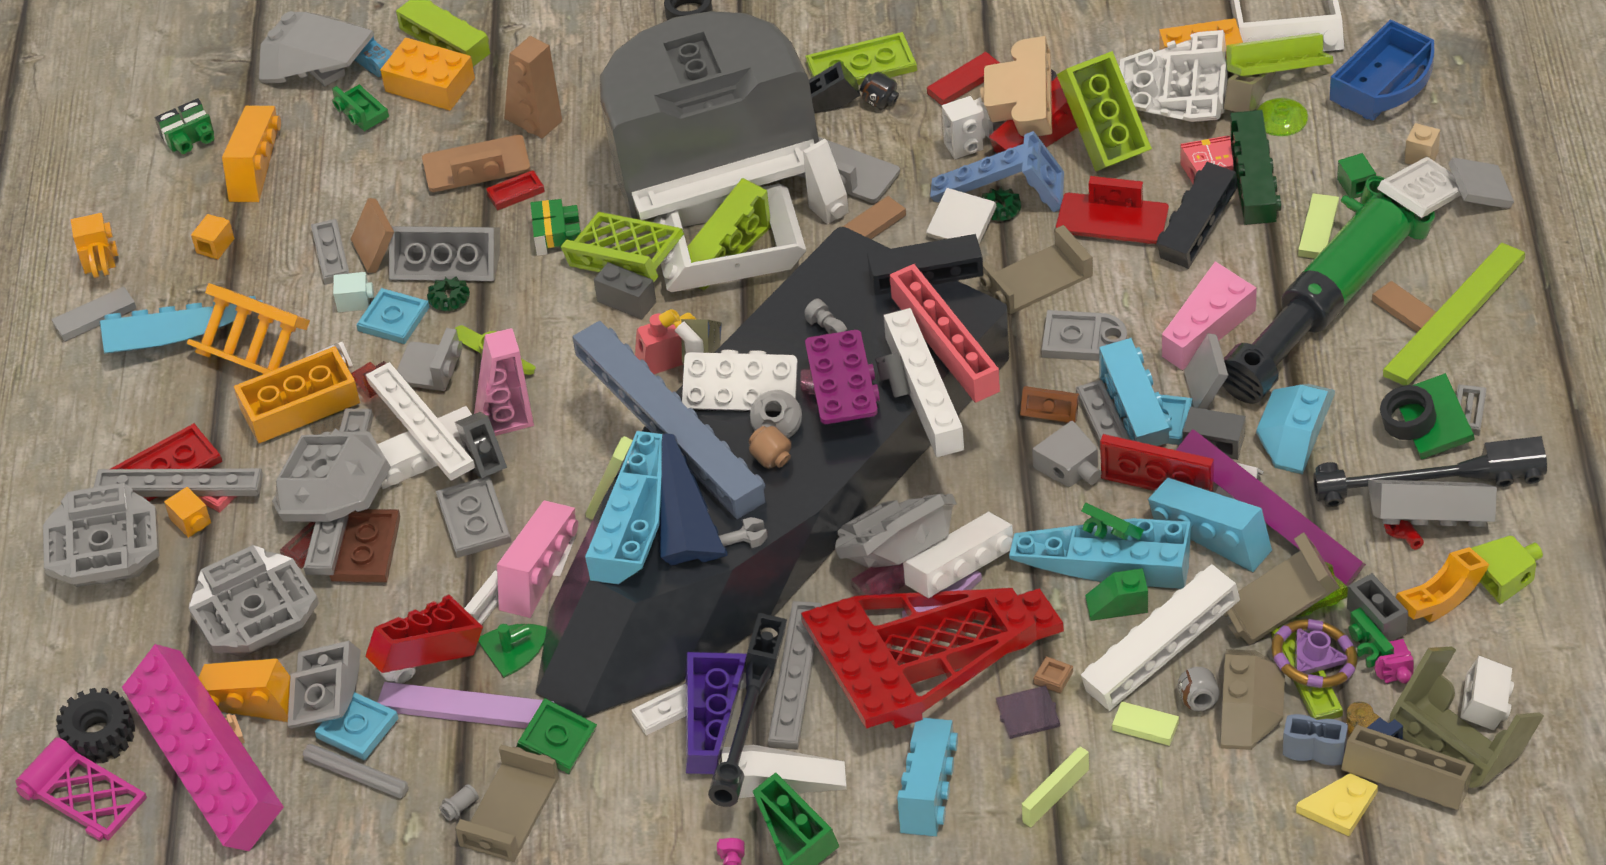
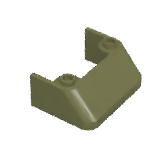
M1452 646L1428 648L1390 713V722L1395 719L1403 725V738L1408 742L1474 764L1469 788L1482 787L1522 754L1544 715L1540 712L1516 714L1508 729L1500 731L1494 740L1490 741L1448 709L1454 699L1455 690L1453 684L1442 674L1456 649Z

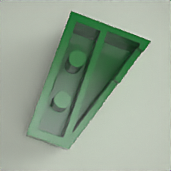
M776 772L753 790L783 865H818L840 847L833 829Z

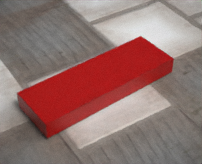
M984 52L927 87V94L940 105L950 103L984 82L985 66L999 64L1000 62L987 52Z

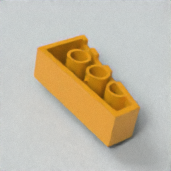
M275 106L244 107L222 156L229 202H260L277 132L281 129V118L277 116Z

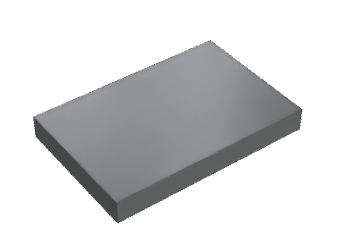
M490 476L436 491L457 558L511 543V537Z

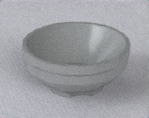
M772 390L763 393L754 401L750 411V421L754 431L761 426H774L787 438H790L801 425L802 410L798 401L791 394L781 390ZM776 403L781 405L782 411L777 417L766 415V408L770 404Z

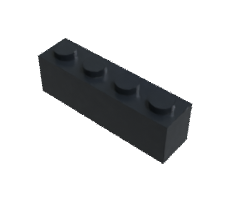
M1208 161L1202 170L1197 171L1194 177V184L1190 190L1185 191L1180 207L1177 211H1173L1168 227L1157 238L1156 245L1158 246L1161 259L1187 269L1190 268L1238 188L1235 171Z
M976 234L867 253L869 275L875 295L891 293L890 274L912 264H915L931 285L984 276L983 257Z

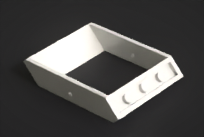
M1230 0L1233 18L1236 19L1243 43L1320 33L1323 34V51L1344 49L1342 16L1338 0H1328L1331 15L1243 23L1239 0Z
M781 184L762 187L768 192L770 224L777 247L691 263L685 236L683 235L661 262L667 290L676 292L791 270L806 252V247L788 188ZM728 195L661 214L654 219L653 223L679 228L707 223L719 208V204H722ZM671 235L659 238L658 242L668 239Z

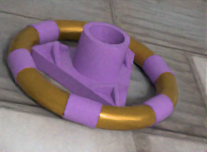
M1313 619L1292 621L1283 625L1276 632L1272 640L1271 649L1275 663L1285 675L1300 684L1315 688L1333 687L1347 681L1355 672L1357 666L1355 646L1341 630L1326 622ZM1294 632H1296L1295 668L1290 664L1282 649L1284 641ZM1330 637L1338 642L1346 655L1330 646ZM1345 664L1337 674L1332 676L1310 675V673Z

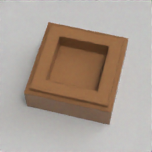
M1046 656L1033 677L1034 684L1061 694L1073 674V666Z

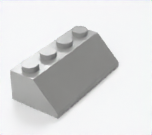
M391 226L394 234L389 243V280H444L445 276L448 279L457 276L459 280L495 281L500 256V227Z
M1368 479L1373 515L1382 519L1383 524H1400V519H1411V524L1429 525V520H1440L1439 525L1457 526V521H1468V526L1485 527L1486 522H1495L1497 487L1477 482Z

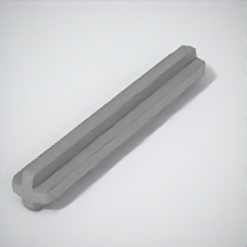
M308 744L303 751L305 761L395 797L403 798L408 792L409 787L406 781L316 745Z

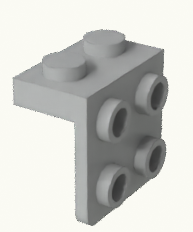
M446 328L439 345L421 342L408 343L397 372L409 386L441 391L446 390L462 352V342L459 341L457 329Z

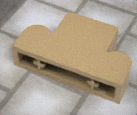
M1045 36L1023 39L1012 46L1011 54L1014 61L985 66L984 87L980 88L981 99L991 122L1013 119L1018 133L1023 137L1024 134L1032 131L1037 136L1052 134L1051 50Z

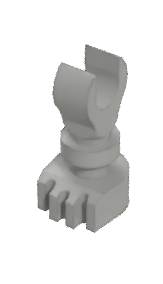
M814 299L807 305L804 312L805 320L811 325L817 322L821 327H825L829 334L847 330L842 321L833 318V314L828 311V306L821 299Z

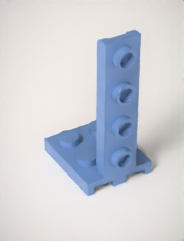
M1032 131L1024 134V144L1009 148L1001 153L985 157L977 162L964 165L932 178L930 197L934 202H940L946 188L966 193L1023 172L1028 184L1039 193L1041 201L1055 212L1060 210L1063 200L1064 170L1036 133Z

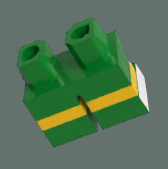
M562 199L530 202L537 256L548 254L547 248L559 246L561 248L566 240L574 241L581 233L580 224L577 223L580 222L577 205L563 207Z

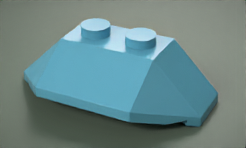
M1302 384L1272 391L1257 427L1256 434L1271 457L1275 468L1303 474L1335 395V390L1311 384Z

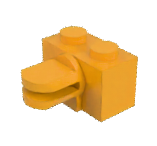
M102 213L71 219L73 239L84 273H92L94 278L100 277L99 271L103 270L104 276L110 275L109 269L116 267L114 257L119 256L116 241H110V238L113 237L110 222L105 223Z

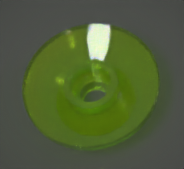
M1288 98L1268 100L1257 109L1263 111L1266 133L1274 136L1296 134L1306 126L1308 121V113L1305 107L1299 102Z

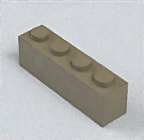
M1356 725L1347 740L1341 770L1381 783L1386 787H1393L1410 793L1415 797L1439 803L1444 807L1459 810L1468 793L1474 764Z

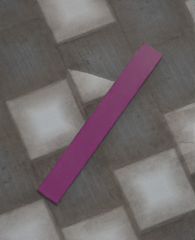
M1194 429L1190 431L1176 449L1177 451L1213 458L1214 482L1236 500L1262 508L1265 523L1298 549L1300 548L1294 538L1304 532L1316 546L1332 576L1346 587L1352 583L1366 565Z

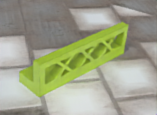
M1320 33L1226 45L1227 71L1239 76L1333 64V56L1323 52V34Z

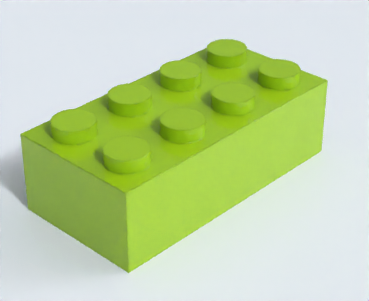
M1113 51L1069 67L1057 74L1095 172L1152 149Z

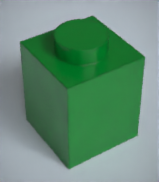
M1363 153L1338 160L1337 180L1348 197L1353 199L1361 197L1367 179L1371 176H1376V172Z

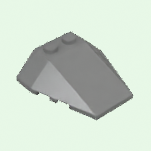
M287 12L281 17L279 23L268 32V36L261 43L259 80L261 83H282L287 81L288 76L298 74L300 78L308 76L307 72L319 69L321 73L349 67L375 34L370 29L331 16L309 12Z

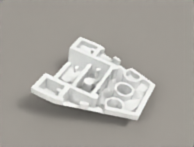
M1224 31L1197 32L1191 34V39L1176 44L1174 40L1168 42V47L1156 52L1148 49L1120 59L1119 68L1136 110L1190 122L1218 120L1221 114L1225 112L1224 103L1228 76Z

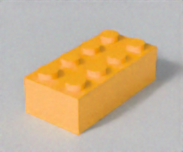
M336 346L233 386L239 408L258 444L360 403L355 380Z

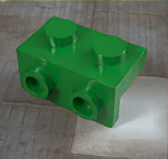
M360 84L345 93L337 86L332 88L334 107L337 111L347 115L349 121L353 125L357 124L363 131L370 129L389 117L388 109Z

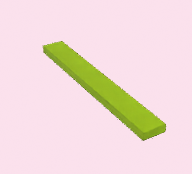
M1501 242L1383 369V377L1404 386L1409 385L1525 260V252Z

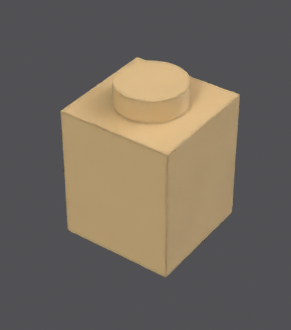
M1415 123L1406 140L1405 163L1412 165L1425 157L1435 161L1439 153L1440 129Z

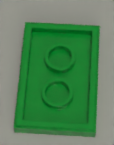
M1446 373L1413 385L1426 389L1432 396L1437 415L1435 425L1430 432L1421 438L1413 439L1421 459L1475 440L1473 431ZM1407 404L1398 408L1405 422L1418 418L1425 411V408L1418 404Z

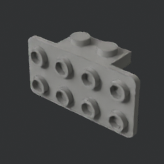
M827 140L846 193L870 203H876L900 174V168L897 165ZM805 172L797 174L800 177L806 178Z

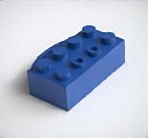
M1390 19L1331 76L1330 100L1339 104L1342 108L1362 115L1363 118L1372 121L1383 111L1406 103L1415 97L1430 79L1434 63V39Z

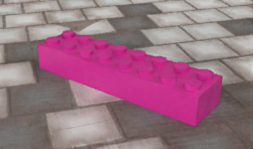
M154 644L124 683L122 689L222 845L250 851L284 806L182 652Z

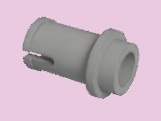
M467 784L450 799L445 798L439 809L447 820L458 819L460 813L474 801H477L479 796L475 789Z

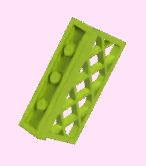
M597 212L574 241L566 240L562 244L561 249L571 267L600 272L609 262L652 279L654 283L659 277L656 272L657 267L681 239L684 232L679 227ZM601 222L610 223L609 225L596 229L601 224ZM624 227H631L628 230L616 233V230H619ZM645 231L652 232L637 238V234L643 233ZM613 232L612 236H609L601 240H599L598 238L600 236ZM671 235L668 239L658 242L659 238ZM632 236L634 237V239L631 241L625 242L623 244L619 243V241L627 239ZM592 239H595L596 241L591 244H585V242L590 241ZM655 241V244L640 248V245ZM616 243L615 247L605 248L608 245ZM637 247V251L631 253L625 252L627 250ZM654 252H657L652 259L649 256H646Z

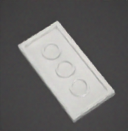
M1428 157L1382 180L1377 188L1421 218L1461 196L1452 172Z

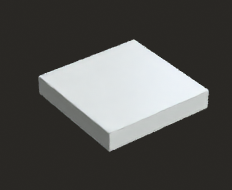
M946 188L926 234L928 237L937 240L976 234L980 244L997 207L996 203Z

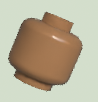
M761 426L749 438V453L767 469L773 468L776 465L780 468L791 457L789 454L791 441L774 426Z

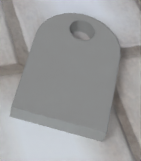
M1047 310L1042 358L1099 361V347L1127 339L1126 327L1120 319L1106 313ZM1115 335L1120 338L1116 340H1110L1107 337Z

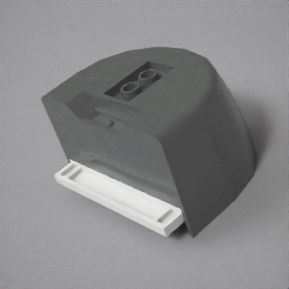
M709 11L674 17L645 29L613 53L600 75V103L616 179L633 219H637L636 210L640 220H644L729 195L742 178L760 186L804 173L803 150L819 142L809 79L792 42L775 24L747 13Z

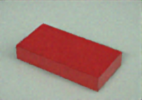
M534 170L486 188L487 195L497 211L545 192L544 185Z

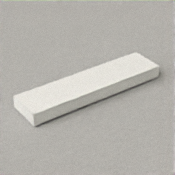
M744 672V676H743V680H742V683H741L740 690L746 687V674H745V672ZM686 683L632 709V715L645 735L651 734L686 716Z

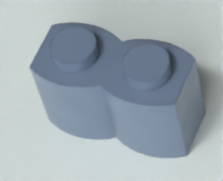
M1288 715L1283 734V755L1297 761L1313 759L1324 765H1342L1347 744L1348 725L1335 719L1316 720L1307 715Z

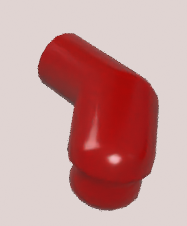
M1400 520V524H1384L1385 531L1389 536L1406 540L1412 549H1419L1424 544V540L1410 522Z

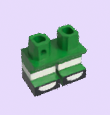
M199 98L179 106V113L174 108L155 117L159 135L172 152L178 150L181 154H185L192 150L193 143L201 140L202 143L208 144L215 140L210 116L204 111Z

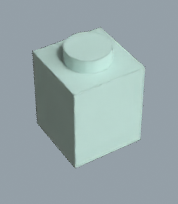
M366 272L334 275L333 295L338 313L367 310L370 305V298H374V287L372 282H368Z

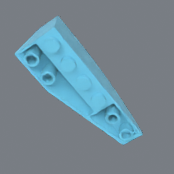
M636 431L585 556L591 581L619 584L643 568L660 523L662 434Z
M1136 518L1123 519L1144 529L1140 540L1128 536L1127 541L1111 534L1113 528L1108 525L1107 534L1103 539L1094 535L1097 525L1093 528L1092 533L1084 531L1083 525L1014 533L1009 558L1040 569L1102 582L1114 572L1143 568L1147 587L1183 589L1186 585L1189 569L1191 522Z

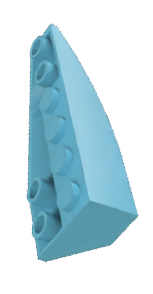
M249 296L256 300V296ZM215 302L210 307H202V303L187 304L186 310L179 311L175 310V306L159 308V313L148 314V310L132 311L131 317L121 318V313L107 314L104 316L105 320H100L99 323L104 354L160 347L203 335ZM229 304V307H225L218 329L234 322L237 314L235 310L237 305Z

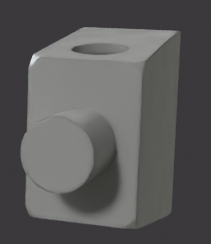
M1070 421L1032 448L1033 467L1067 487L1073 486L1082 478L1090 485H1093L1101 477V471L1097 468V447L1073 421Z

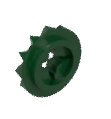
M1001 186L999 190L990 188L989 193H982L983 199L994 201L995 203L999 200L1005 203V207L999 202L996 203L997 207L991 220H1008L1015 217L1021 210L1020 196L1014 193L1012 188L1005 191Z
M445 276L443 281L435 280L434 285L428 286V302L433 308L440 311L458 309L468 301L470 296L469 287L465 280L459 281L457 276L452 279H448ZM446 290H451L449 298L445 295Z

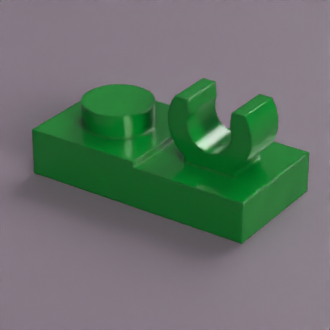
M1086 502L1081 512L1091 516V518L1084 522L1083 530L1092 533L1093 528L1097 525L1094 535L1101 539L1107 534V525L1113 528L1111 534L1126 541L1128 536L1140 540L1144 529Z
M1361 607L1352 611L1348 630L1352 639L1360 643L1357 647V656L1371 655L1366 658V667H1374L1375 662L1380 656L1394 654V647Z

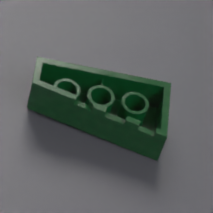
M1263 111L1231 113L1230 139L1233 170L1236 172L1237 190L1244 225L1276 222L1277 211H1281L1280 195L1275 193L1277 192V178L1272 174L1274 172L1273 159L1270 158V146L1266 136Z

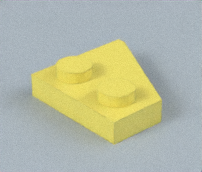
M1350 773L1298 802L1296 813L1350 836L1376 796L1378 785Z

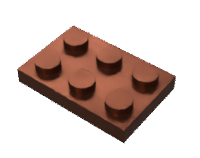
M365 509L359 512L354 510L349 513L334 575H329L331 581L387 582L401 517L399 509Z

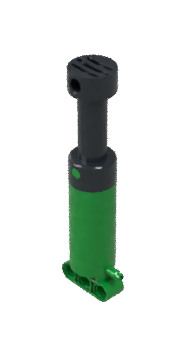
M1371 176L1367 179L1360 202L1344 195L1341 198V203L1345 204L1347 208L1356 214L1281 296L1283 310L1252 344L1240 343L1235 345L1224 357L1228 377L1222 385L1225 390L1234 398L1244 403L1255 404L1260 402L1279 380V372L1276 366L1307 332L1317 333L1323 331L1408 236L1418 240L1426 238L1434 221L1435 212L1433 211L1421 218L1377 189L1381 181L1385 179L1381 176Z

